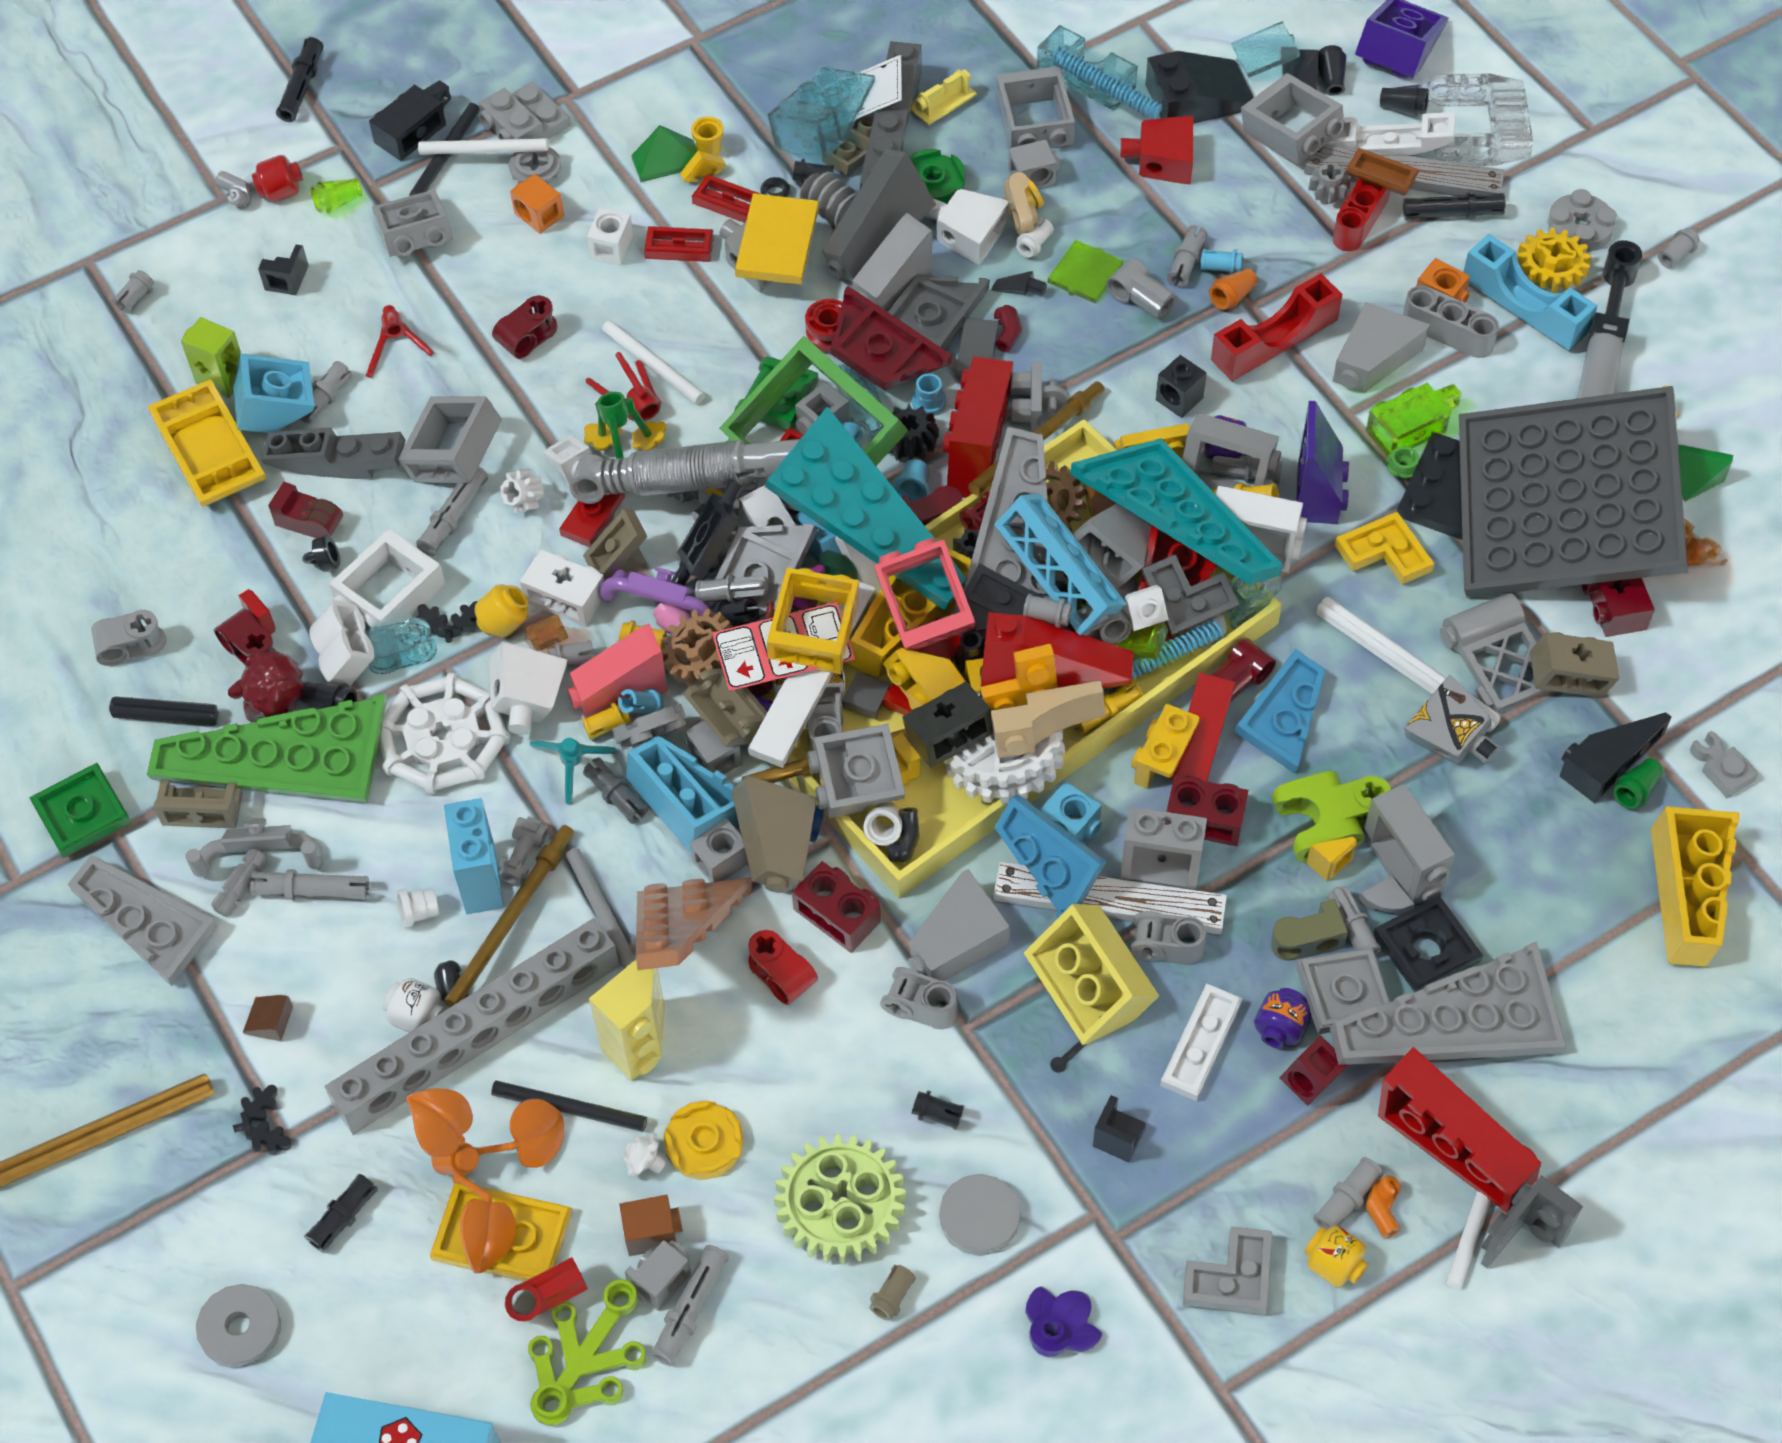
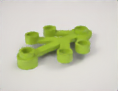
M618 1279L607 1285L603 1294L606 1307L580 1347L575 1329L577 1312L574 1305L565 1301L552 1308L551 1317L554 1325L559 1330L566 1368L557 1381L555 1380L551 1360L554 1356V1347L551 1340L546 1336H536L529 1342L528 1353L531 1360L535 1363L539 1388L531 1398L530 1407L534 1418L539 1423L555 1426L564 1422L570 1416L573 1408L600 1401L611 1406L618 1404L622 1400L624 1395L622 1383L613 1376L603 1378L598 1385L572 1389L582 1376L622 1366L629 1370H638L646 1363L645 1348L636 1341L628 1342L620 1349L596 1354L619 1318L631 1314L637 1307L638 1296L631 1282ZM626 1296L629 1298V1301L625 1306L619 1307L614 1304L616 1298ZM563 1310H568L572 1313L571 1317L566 1321L557 1319L558 1314ZM538 1345L548 1346V1351L544 1355L538 1356L534 1354V1349ZM632 1350H637L641 1353L640 1358L636 1361L626 1359L627 1354ZM609 1385H614L618 1388L617 1393L610 1397L603 1394L604 1389ZM548 1401H559L558 1409L555 1411L545 1410V1405Z

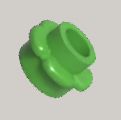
M1408 446L1395 448L1387 457V463H1389L1387 465L1388 471L1393 476L1399 478H1411L1420 460L1417 451Z

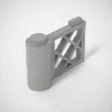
M1507 593L1443 620V628L1440 629L1441 639L1447 648H1452L1455 652L1460 653L1479 685L1475 692L1480 701L1498 713L1549 692V690L1535 689L1534 683L1523 680L1527 666L1532 668L1530 651L1537 642L1525 623L1522 606L1513 594ZM1520 636L1527 647L1525 656L1505 650L1507 641ZM1485 651L1496 655L1497 659L1494 669L1479 665L1474 654ZM1502 658L1522 664L1518 678L1498 671ZM1495 679L1515 686L1513 695L1500 700L1493 689Z

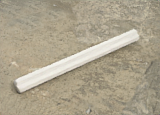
M1325 597L1319 603L1316 611L1318 616L1431 694L1446 679L1438 671L1330 597ZM1472 696L1491 717V727L1487 731L1491 732L1498 725L1501 718L1500 714Z

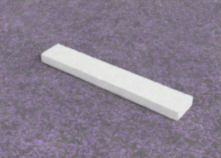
M859 582V603L849 641L859 627L876 595L875 587ZM838 604L841 616H843L845 605ZM812 670L788 676L748 747L749 755L783 768L833 673Z

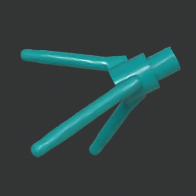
M566 738L561 743L539 740L530 741L531 747L557 751L559 753L560 760L565 765L566 804L572 803L574 766L581 762L582 756L585 754H615L617 752L615 747L583 745L573 738Z

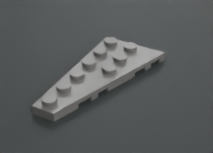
M1007 427L963 591H965L980 563L1046 599H1051L994 525L1020 495L1041 494L1048 502L1043 435ZM1018 514L1009 526L1017 536L1025 537V521ZM1034 542V558L1039 564H1046L1047 549L1042 543ZM1043 621V622H1046V623L1055 625V623ZM974 630L981 635L982 641L985 642L986 631Z
M1537 941L1526 945L1522 950L1512 954L1508 952L1498 956L1494 961L1482 966H1473L1428 984L1424 989L1412 994L1406 993L1398 996L1394 1001L1382 1006H1373L1335 1021L1330 1028L1338 1065L1399 1062L1412 1047L1417 1049L1428 1060L1561 1054L1567 1047Z

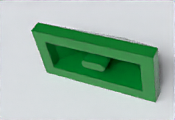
M659 125L631 157L640 182L680 173L696 154L697 148L693 139Z
M1678 444L1682 498L1685 502L1725 481L1733 461V455Z

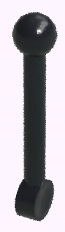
M1078 1041L1062 1057L1053 1058L1050 1062L1052 1071L1056 1073L1063 1072L1066 1068V1063L1087 1044L1082 1045Z

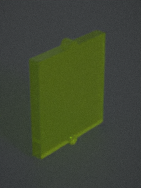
M1075 240L1048 277L1047 283L1068 291L1070 296L1075 294L1096 304L1107 288V279L1123 266L1124 260L1103 252V249L1100 247L1096 249Z

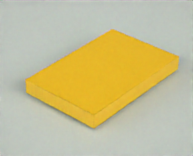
M753 193L736 262L735 277L802 285L818 215L819 201Z
M454 1183L430 1253V1258L435 1262L472 1270L467 1261L461 1240L460 1219L468 1201L483 1199L461 1183ZM481 1187L491 1194L492 1203H506L512 1210L516 1222V1235L513 1245L499 1261L483 1273L524 1282L555 1266L571 1219V1207Z

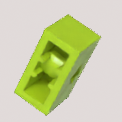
M200 317L192 327L186 330L183 338L180 340L196 384L211 379L219 394L230 398L234 393L233 382L241 353L235 332Z

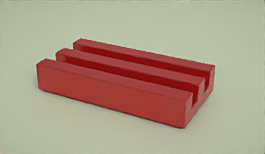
M707 174L693 193L692 204L745 223L750 204L738 199L751 203L753 193H760Z
M648 226L644 248L645 259L711 262L714 231L713 229Z

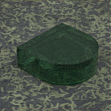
M825 550L818 556L820 564L824 566L825 574L833 576L845 575L851 579L858 580L856 567L845 555Z

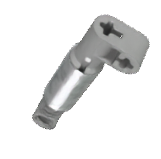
M800 439L747 444L745 441L736 440L643 450L631 453L627 458H618L616 460H605L601 456L589 454L579 459L569 486L570 492L578 501L593 504L599 502L603 495L633 492L637 496H651L726 488L731 479L743 486L749 484L754 479L769 478ZM781 498L788 508L799 511Z

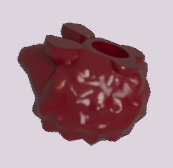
M275 650L251 654L246 659V667L241 675V679L228 689V696L235 700L243 697L245 717L251 723L256 722L260 718L294 711L297 707V702L302 698V690L305 687L302 681L303 671L299 668L298 663L288 654Z

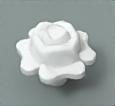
M652 1133L644 1138L636 1136L625 1147L623 1160L627 1163V1175L632 1178L635 1175H639L647 1169L658 1174L664 1168L666 1161L657 1155L659 1144L657 1142V1134Z

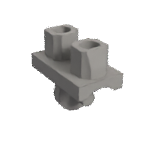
M1032 362L1031 372H1013L1012 395H1031V399L1012 398V421L1030 423V432H1033L1041 426L1042 407L1049 414L1056 413L1058 408L1066 404L1067 394L1063 388L1057 386L1055 381H1048L1047 386L1042 387V362Z

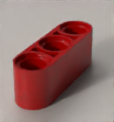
M1362 180L1357 181L1336 217L1333 243L1338 249L1348 252L1357 250L1362 245L1387 205L1391 191Z

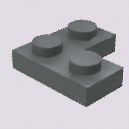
M1176 555L1142 569V574L1148 587L1158 585L1162 588L1169 619L1165 621V624L1172 637L1239 608L1240 604L1224 572L1194 586H1190Z

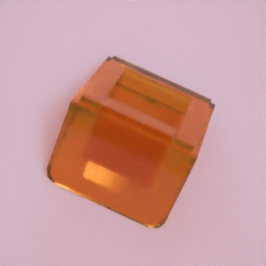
M559 615L551 616L525 629V641L535 651L544 650L568 639V634Z

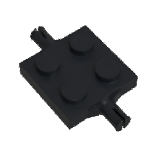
M731 479L722 496L712 492L677 551L680 557V566L676 571V576H673L670 582L685 586L691 575L704 580L708 572L711 573L715 570L720 560L719 553L725 543L732 541L738 531V521L740 519L733 511V504L744 488L741 484Z

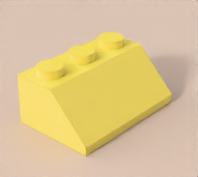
M1072 904L1024 952L1025 957L1082 1045H1088L1134 1021L1159 997V994L1100 905Z
M635 960L589 998L601 1051L631 1081L640 1074L645 1075L657 1065L661 1057L665 1012L658 968L638 970L637 961Z

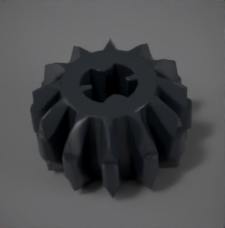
M909 403L905 410L895 406L892 414L908 429V432L889 453H894L896 461L903 457H906L908 461L914 459V457L925 460L927 452H934L937 438H939V428L933 413L926 414L923 406L914 410Z

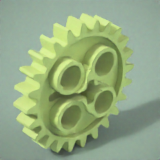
M839 1133L835 1134L834 1143L829 1145L825 1138L820 1136L819 1148L816 1149L807 1142L804 1143L805 1156L802 1157L793 1152L791 1154V1161L794 1167L782 1165V1176L785 1179L776 1180L775 1182L776 1191L781 1193L774 1196L775 1207L781 1208L776 1212L777 1221L780 1223L787 1222L783 1226L784 1236L796 1234L793 1240L796 1249L807 1243V1252L810 1258L818 1250L823 1251L824 1263H828L833 1253L838 1254L841 1264H845L847 1253H853L858 1262L862 1261V1249L867 1248L874 1255L877 1254L876 1241L879 1240L882 1243L889 1244L890 1235L887 1229L899 1231V1220L896 1217L905 1215V1206L899 1202L906 1200V1190L899 1188L903 1185V1175L894 1174L897 1170L896 1161L890 1160L884 1163L886 1158V1150L884 1148L873 1154L872 1140L870 1139L862 1147L857 1146V1138L854 1134L849 1139L848 1144L842 1143ZM833 1167L842 1171L838 1176L832 1178L825 1177L822 1174L824 1170ZM814 1182V1183H816L818 1186H815V1185H810V1186H808V1183ZM863 1185H873L878 1189L871 1195H864L858 1192V1189ZM811 1201H816L823 1205L815 1212H809L802 1208ZM862 1210H865V1211H871V1210H872L873 1212H872V1214H866V1213H864ZM849 1218L859 1222L853 1229H843L838 1225L844 1219Z

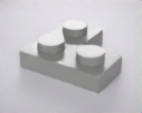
M1231 1226L1227 1265L1187 1260L1183 1306L1266 1315L1272 1231Z

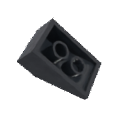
M1174 51L1147 58L1145 86L1151 99H1154V102L1158 101V105L1162 104L1163 106L1159 113L1160 118L1193 116L1194 124L1241 113V107L1254 98L1236 60L1184 51Z

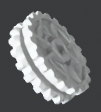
M1058 731L1035 746L1036 752L998 758L994 734L945 760L944 764H947L945 766L948 778H953V784L958 790L966 788V795L971 798L981 795L983 802L991 803L994 798H1000L1002 803H1009L1011 797L1016 795L1027 799L1028 792L1033 790L1040 793L1043 791L1045 781L1053 782L1056 779L1055 769H1062L1064 762L1061 755L1065 754L1064 742H1062L1063 731Z

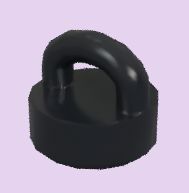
M325 535L313 539L312 551L304 554L302 561L306 564H317L321 571L328 572L339 567L340 554L334 540Z

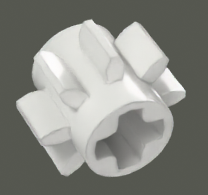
M530 468L507 472V480L500 486L501 496L504 500L503 503L514 505V513L538 509L537 501L544 495L541 477L531 476Z

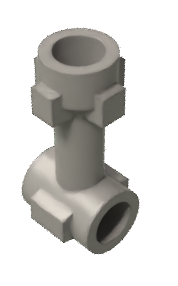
M529 816L527 819L522 817L517 819L512 832V838L517 839L518 842L510 859L502 858L498 866V870H500L498 876L503 882L510 885H518L522 878H526L529 867L525 866L524 863L531 847L534 845L541 848L547 836L548 826L542 825L541 820Z

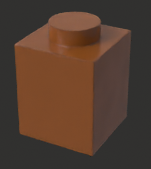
M668 1194L619 1203L625 1243L629 1256L644 1254L650 1248L656 1249L663 1240L667 1243L671 1240L676 1242L675 1233L683 1232L679 1207H670Z

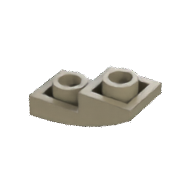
M865 115L844 127L843 138L823 151L822 162L830 166L834 165L835 170L846 176L862 165L865 161L873 118Z

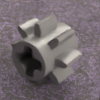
M1326 163L1320 168H1314L1313 176L1309 180L1308 190L1316 191L1315 200L1332 204L1339 198L1345 199L1346 191L1350 186L1351 176H1343V166L1336 163Z

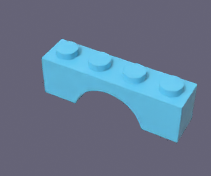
M1488 234L1468 252L1463 272L1470 275V285L1567 350H1571L1590 332L1598 305L1571 287L1562 293H1551L1539 288L1522 271L1517 260L1516 251L1497 238Z

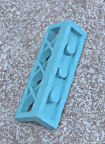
M1041 494L1020 495L994 524L1049 597L1055 601H1060L1063 598L1066 599V603L1072 604L1069 622L1080 636L1086 635L1104 615L1118 614L1127 604ZM1018 514L1025 521V537L1017 536L1009 526ZM1034 542L1042 543L1047 549L1046 564H1039L1034 558ZM1055 570L1064 571L1068 576V592H1060L1055 585ZM1077 598L1085 599L1094 610L1085 621L1077 614Z

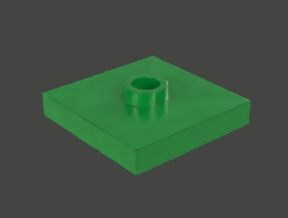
M98 763L29 797L63 858L132 823Z

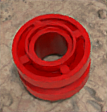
M836 299L816 301L807 309L805 314L806 338L825 353H830L831 343L842 306V301Z

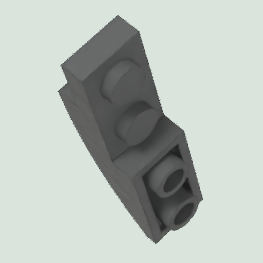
M332 428L268 432L260 460L265 465L300 474L345 479L373 478L375 469L399 468L400 463L397 459L404 448L406 440L401 432L336 436Z

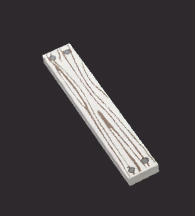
M999 862L993 901L1056 910L1049 898L1041 895L1036 887L1037 881L1025 865ZM1098 876L1082 904L1100 905L1108 918L1134 922L1137 913L1143 911H1154L1161 914L1185 917L1191 916L1203 922L1206 927V933L1221 935L1227 895Z

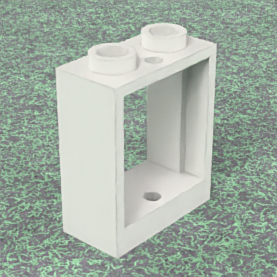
M1218 485L1216 496L1243 524L1287 533V537L1250 530L1283 564L1281 571L1289 573L1292 559L1299 560L1307 523V518L1301 517L1303 503Z
M391 529L385 531L329 583L333 595L332 601L338 600L355 604L364 618L365 631L369 634L376 633L386 641L418 611L419 605L426 604L446 585L441 565ZM390 561L414 579L379 610L355 593V591L385 563Z

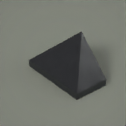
M1281 49L1282 76L1288 73L1317 90L1318 50Z

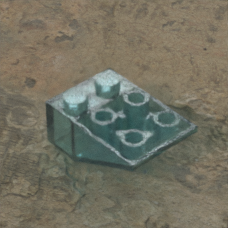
M831 66L820 68L814 76L801 84L796 91L780 101L778 106L767 114L775 148L827 158L846 141L875 82V76L862 74L859 71L839 70Z

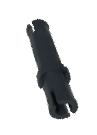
M306 38L300 55L292 63V75L276 110L278 118L285 122L296 120L310 79L316 76L318 70L317 62L324 49L323 43L317 38Z
M1467 192L1466 195L1403 199V217L1405 220L1466 216L1467 219H1474L1478 215H1504V209L1506 208L1504 193L1475 195L1474 192Z

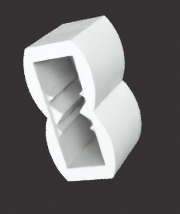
M333 600L312 624L309 633L313 647L320 654L318 661L324 678L329 683H347L351 686L373 661L374 649L370 639L364 632L365 622L358 607L355 604Z

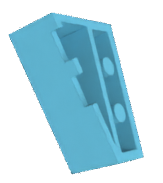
M659 735L628 752L627 781L690 853V842L727 818L735 829L740 827L732 797L734 785L726 781L724 774L717 770L715 773H712L697 764V758Z

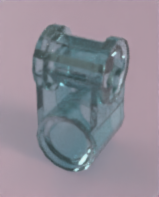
M1281 575L1262 581L1259 589L1256 583L1249 585L1236 576L1229 582L1240 604L1239 608L1225 614L1231 621L1230 625L1233 630L1263 610L1274 596L1279 593L1282 586Z
M411 618L387 626L374 627L365 632L374 649V659L369 664V669L376 674H388L405 667L427 663L437 653V644L434 638L431 637V628L424 619ZM413 628L417 629L418 634L415 635ZM421 647V650L423 652L422 655L419 654L417 648Z

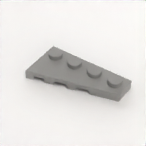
M90 855L68 883L71 891L171 986L217 927L213 918L93 855Z

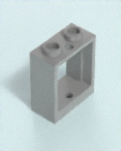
M1060 67L997 75L996 99L1009 148L1041 140H1047L1050 148L1074 145L1075 119ZM1054 100L1059 121L1016 127L1010 105Z
M1288 73L1241 107L1244 132L1298 165L1314 155L1320 148L1345 130L1343 105ZM1295 105L1316 117L1297 133L1276 121V119Z
M431 396L397 460L414 482L470 483L502 418L486 396ZM449 423H465L452 450L436 449Z
M1198 413L1188 430L1182 460L1210 489H1217L1218 485L1233 488L1241 482L1200 470L1206 443L1259 458L1260 462L1254 486L1274 484L1275 481L1270 480L1269 477L1271 471L1276 472L1282 452L1276 450L1279 436Z
M1405 784L1373 798L1363 831L1365 841L1388 875L1393 876L1413 901L1414 906L1423 901L1427 902L1439 895L1441 897L1444 893L1455 857L1452 849Z
M1130 807L1120 879L1196 890L1207 818ZM1168 819L1171 821V824L1166 825L1162 821Z

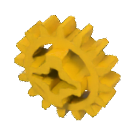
M1550 228L1548 234H1545L1541 229L1536 231L1535 237L1528 234L1525 242L1520 243L1517 253V260L1524 274L1529 276L1528 279L1532 283L1540 284L1539 288L1543 290L1546 287H1551L1552 293H1557L1558 287H1562L1565 291L1572 284L1579 287L1582 279L1588 275L1591 255L1586 253L1588 249L1587 244L1578 245L1580 238L1578 235L1569 238L1567 237L1568 230L1564 229L1561 234H1556L1554 228Z

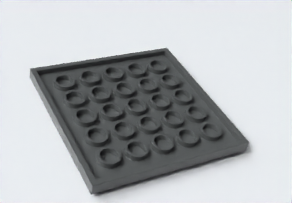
M1673 386L1459 414L1463 571L1466 598L1688 573Z

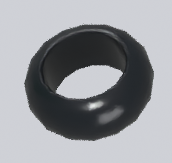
M770 177L761 184L760 193L789 197L790 186L783 178ZM772 187H779L783 189L779 193L768 192V190Z

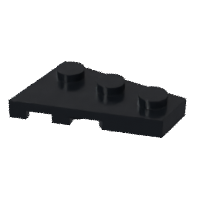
M1432 431L1418 466L1400 501L1397 512L1404 520L1463 540L1460 441Z

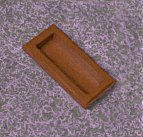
M1358 147L1345 172L1351 177L1404 196L1410 190L1420 170Z

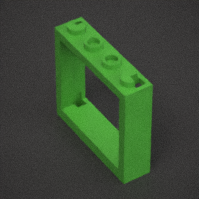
M805 336L797 342L719 428L729 438L727 441L738 440L751 444L745 439L747 434L801 375L813 365L883 427L863 449L875 466L882 461L908 432V429L896 416Z

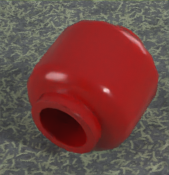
M277 155L257 163L256 172L252 173V179L261 198L266 197L273 203L297 195L299 192V181L304 180L298 163L296 161L291 163L285 155Z

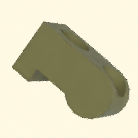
M1333 899L1320 903L1318 914L1303 918L1289 916L1279 919L1275 923L1271 939V949L1275 956L1282 960L1290 961L1344 948L1348 931L1336 900Z

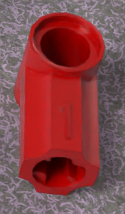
M573 1257L515 1285L508 1291L504 1305L506 1312L511 1318L516 1321L526 1322L588 1290V1287ZM528 1290L535 1296L536 1306L532 1312L520 1314L514 1309L512 1300L516 1292Z

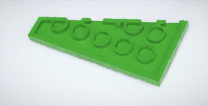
M383 693L373 695L372 699L357 702L349 700L339 702L337 706L317 710L309 708L257 719V722L238 725L237 723L225 725L223 729L204 733L195 731L155 739L147 776L153 780L168 779L171 782L227 787L228 782H237L236 788L244 790L368 803L388 698Z

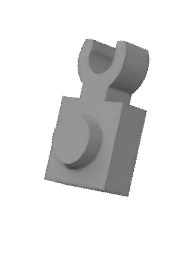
M1708 732L1704 740L1711 748L1703 747L1697 740L1693 741L1690 748L1691 754L1696 759L1707 762L1702 772L1726 798L1756 780L1759 773L1734 746L1725 751L1721 747L1720 737L1715 732Z

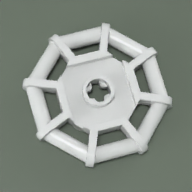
M447 673L446 677L412 686L406 684L401 686L399 694L384 715L379 741L384 762L382 766L383 771L388 776L395 775L425 789L427 794H435L436 790L472 780L477 782L485 778L484 773L503 745L509 743L511 735L506 730L502 713L495 712L491 708L490 690L487 691L458 678L456 673ZM445 692L444 698L424 704H421L418 700L419 698ZM456 693L461 694L477 703L468 707L463 701L455 698ZM409 705L412 710L407 715L406 723L404 725H396L395 723ZM484 714L488 718L489 731L479 730L477 719ZM441 729L450 730V732L446 733L447 738L444 740H439L438 736H433L434 733ZM393 738L405 739L407 750L397 755ZM480 744H485L476 760H471V751L474 747L478 748ZM418 761L427 765L429 772L426 774L409 765L413 762L419 764ZM458 766L464 767L461 769L440 774V771L455 768Z

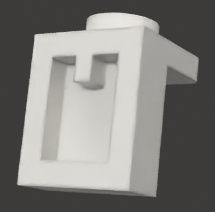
M569 435L542 451L547 463L563 474L569 489L579 459L585 455L592 454L590 447L573 435Z
M1158 585L1125 596L1127 604L1123 607V610L1134 631L1169 620L1162 588Z

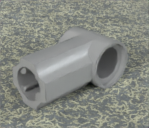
M1137 259L1128 260L1106 281L1109 293L1116 300L1123 303L1131 300L1157 319L1165 318L1176 303L1177 294L1152 279L1146 266Z

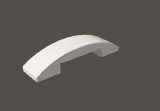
M1456 112L1423 114L1422 123L1359 126L1357 117L1344 118L1345 130L1327 144L1357 149L1359 147L1364 150L1406 156L1420 154L1440 148L1454 141Z

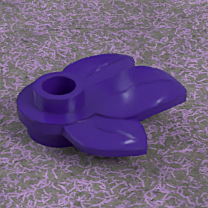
M1043 1286L1033 1290L1027 1300L1025 1313L1032 1323L1029 1339L1038 1354L1045 1357H1055L1066 1349L1083 1352L1093 1348L1100 1341L1102 1332L1092 1324L1087 1323L1092 1307L1088 1294L1082 1291L1071 1290L1061 1293L1056 1298ZM1045 1332L1053 1333L1056 1336H1050Z

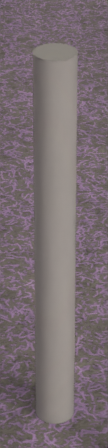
M571 849L566 853V857L603 930L615 944L618 959L623 969H625L636 958L580 849Z

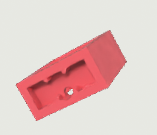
M935 538L926 539L915 544V550L901 555L900 551L888 553L879 558L880 563L874 565L875 573L905 650L916 651L975 629L974 617L944 539L938 542L935 541ZM939 559L959 612L908 631L888 577Z

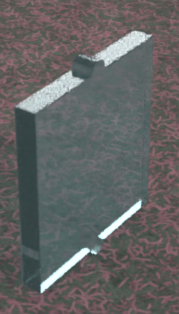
M1283 21L1231 42L1237 56V64L1242 65L1248 78L1300 57V53L1294 43V35L1289 34Z

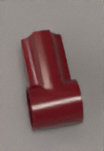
M1245 638L1233 648L1227 661L1213 672L1211 676L1235 682L1231 701H1233L1251 684L1257 686L1264 682L1275 668L1276 660L1249 638Z

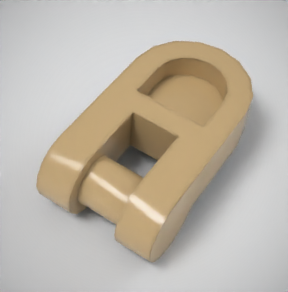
M1016 172L1005 180L1003 188L1006 199L1009 201V209L1018 234L1021 235L1022 233L1034 230V224L1038 223V217L1034 205L1028 204L1025 189L1028 187V178L1024 173Z

